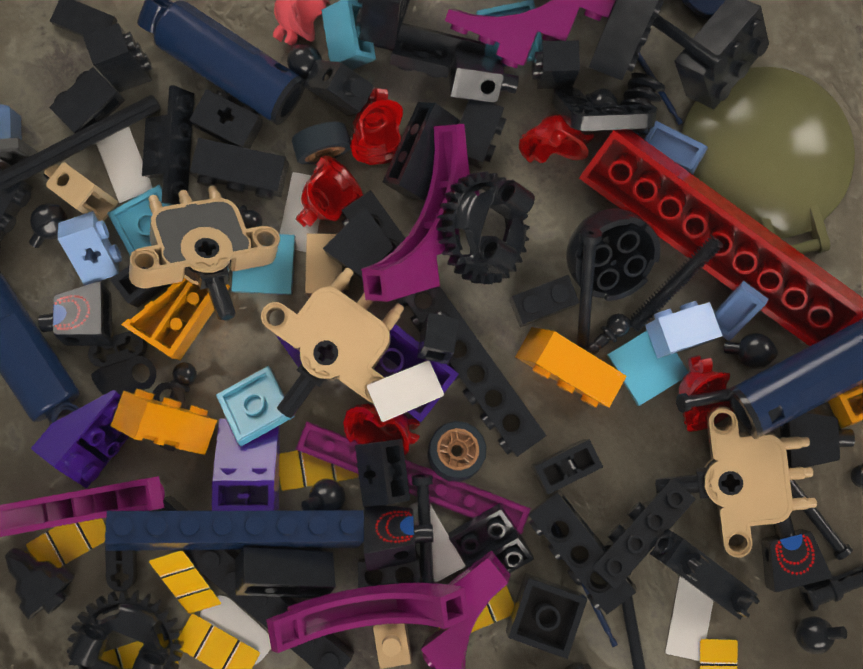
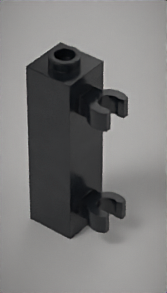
M669 529L657 540L655 547L650 555L740 620L742 617L749 618L750 614L747 610L752 602L755 604L760 602L757 598V593L687 540Z

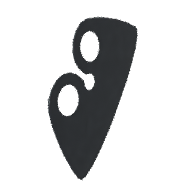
M132 356L133 358L109 367H100L91 374V377L102 395L112 390H115L121 396L123 390L135 394L136 388L145 390L151 388L156 380L155 366L144 356ZM141 363L149 368L150 376L145 382H138L133 378L132 369L136 364ZM161 383L153 390V394H155L153 399L160 401V394L163 390H173L177 394V401L182 402L181 408L185 409L184 393L170 386L171 383ZM164 444V446L159 445L168 451L176 449L174 446Z

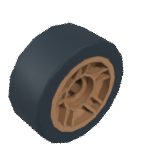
M334 121L313 125L301 130L292 137L297 162L300 164H316L321 157L326 155L337 158L351 149L346 125L342 122Z
M454 421L442 425L435 431L428 445L427 457L431 468L438 476L447 481L460 482L470 479L479 471L486 458V444L482 434L476 427L466 422ZM460 446L462 448L461 456H454L451 449Z

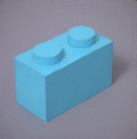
M340 0L321 10L328 57L330 61L343 63L354 70L376 60L374 43L360 40L361 27L356 26V21L362 4H359L358 0Z

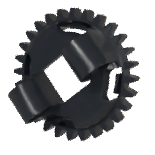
M488 171L477 172L459 178L458 183L450 186L452 192L444 194L447 203L440 204L444 213L437 216L438 219L442 220V227L436 229L441 231L443 239L438 241L440 244L445 245L442 254L450 256L447 265L455 266L454 273L462 274L463 280H470L471 283L484 285L500 283L502 279L510 278L509 272L517 271L515 263L523 262L520 254L527 252L524 244L525 241H529L526 232L530 229V226L524 224L523 220L528 217L527 213L534 205L535 196L515 180H506L505 177L498 178V173L489 174ZM481 189L486 191L479 194L478 196L474 193L475 191ZM489 207L504 216L506 230L503 240L496 236H481ZM455 229H463L465 231L470 246V254H461L460 250L463 248L459 234H455Z
M127 589L120 593L119 599L115 591L108 594V600L102 595L96 599L97 605L92 602L86 606L87 612L83 611L77 616L80 622H75L71 627L77 633H73L68 637V641L73 643L67 649L68 657L71 660L69 665H78L79 669H122L101 660L112 632L116 631L144 644L139 650L132 669H179V664L175 661H180L183 653L176 650L182 648L184 641L175 640V638L180 636L182 629H172L178 618L168 620L166 616L171 608L161 611L159 607L162 600L160 599L151 604V593L143 600L139 599V590H136L131 598L128 596ZM120 606V611L117 614L108 616L102 620L96 619L101 613L104 615L108 612L118 610ZM159 620L162 622L159 629L164 641L169 639V644L166 648L160 645L154 630V626Z

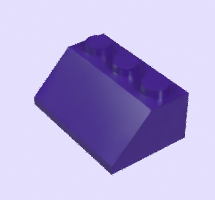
M395 324L389 332L390 345L373 370L386 378L429 360L417 358L419 342ZM430 361L445 393L459 373L447 364ZM440 398L407 412L422 422Z

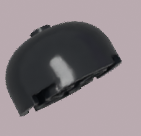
M605 209L585 218L576 227L567 245V266L574 281L581 288L584 244L579 240L580 230L592 227L602 231V241L596 245L593 296L604 298L606 301H614L630 296L648 282L646 277L654 263L659 262L660 242L655 231L641 217L624 209Z

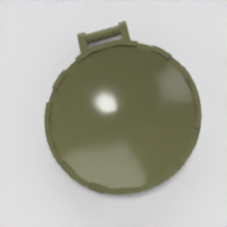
M777 67L749 68L744 78L739 79L731 89L729 96L724 101H721L714 110L695 101L684 120L682 134L708 146V149L692 175L781 239L811 232L813 240L791 245L800 253L829 251L830 240L824 220L836 209L845 196L852 179L855 164L852 131L845 114L835 99L818 83L797 72Z

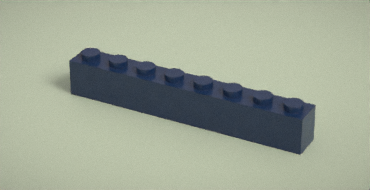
M363 510L107 511L106 551L243 549V547L261 546L270 549L278 547H291L293 549L358 548L364 542Z

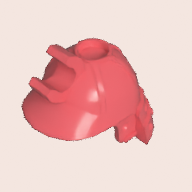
M276 0L274 15L280 25L275 28L273 37L282 42L287 34L284 42L290 46L296 44L298 35L310 42L314 41V21L322 14L321 10L326 8L327 4H330L329 0Z

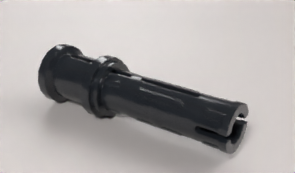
M863 565L837 576L832 575L830 579L819 581L809 586H800L801 597L808 609L812 612L816 611L818 606L832 600L838 602L844 597L845 593L862 587Z

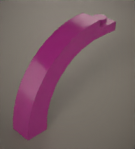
M398 583L356 588L316 597L288 606L287 612L266 620L271 651L280 653L310 640L348 629L382 624H422L446 629L469 619L464 587L437 583Z

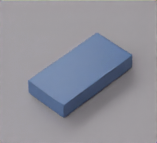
M655 121V126L649 129L650 132L645 136L644 140L688 172L694 174L708 146Z
M745 281L714 311L722 337L728 341L768 301V298Z

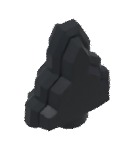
M12 548L5 555L9 573L17 581L15 592L21 600L19 608L28 620L43 609L48 614L52 613L69 597L64 590L75 578V575L66 567L57 568L50 561L39 562L31 553L18 548Z

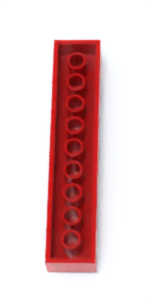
M630 129L613 130L579 177L580 180L620 209L628 210L641 217L655 231L657 236L687 258H693L691 254L695 256L694 251L698 253L696 249L701 250L699 246L703 247L702 243L706 245L705 240L709 242L707 238L712 239L710 235L717 238L723 243V248H720V251H717L718 253L712 256V259H709V262H706L707 264L701 268L733 291L743 281L768 298L766 305L760 311L808 346L829 337L863 318V297Z

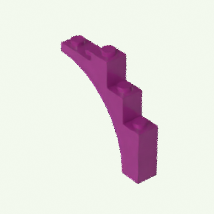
M551 0L541 7L520 14L505 16L474 15L457 9H449L445 21L451 23L450 29L458 33L467 35L468 31L478 34V40L492 46L495 45V42L500 43L496 55L502 57L501 63L517 68L519 64L524 66L527 63L538 32L543 33L542 39L545 41H567L580 7L585 9L583 15L601 21L602 16L609 17L616 0Z
M464 124L434 126L435 154L433 175L420 217L409 235L395 251L381 261L361 269L365 300L388 302L440 286L436 255L442 254L445 249V245L438 242L443 239L442 232L436 230L442 227V220L437 218V216L444 213L440 204L447 203L444 194L452 192L450 186L458 183L459 178L470 174ZM479 190L474 192L477 196L480 194ZM455 229V234H459V229Z
M159 476L2 504L0 505V537L106 518L107 511H151L164 508V487L160 483Z
M492 550L447 584L465 588L469 619L446 629L440 628L425 640L421 648L422 656L431 668L466 669V652L474 624L488 602L508 584L511 576Z

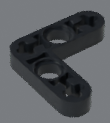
M560 86L554 88L553 106L566 123L575 130L646 129L655 126L657 109L644 104L593 106L577 88Z

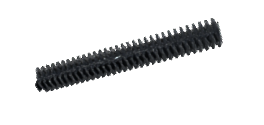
M710 235L712 239L707 238L709 242L705 240L706 245L702 243L703 247L699 246L701 250L696 249L698 253L694 251L695 256L691 254L693 258L688 257L690 261L686 259L687 264L683 262L684 267L680 265L682 269L678 268L679 272L675 270L676 275L672 273L674 277L669 276L671 280L667 278L668 283L664 281L666 285L662 284L663 288L659 286L660 291L656 289L658 293L654 292L655 296L651 295L652 299L649 297L650 301L646 300L647 304L644 302L645 306L641 305L642 309L638 308L639 312L636 310L637 314L633 313L634 317L631 315V319L628 318L630 327L635 331H640L643 328L642 326H645L648 323L647 321H650V318H653L654 314L658 313V310L664 307L663 305H666L665 302H669L668 300L674 297L673 294H677L676 292L682 289L681 286H685L688 283L687 281H690V278H693L696 275L695 273H698V270H701V267H704L707 264L706 262H709V259H712V256H715L718 253L717 251L723 248V243Z

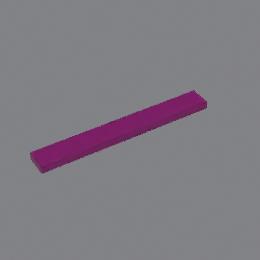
M306 421L295 450L359 474L355 445H358L355 440L350 443L346 436ZM405 459L409 493L417 497V486L412 485V476L431 474L433 475V484L429 485L431 503L472 519L500 503L519 533L522 534L531 508L462 481H447L438 476L434 470Z

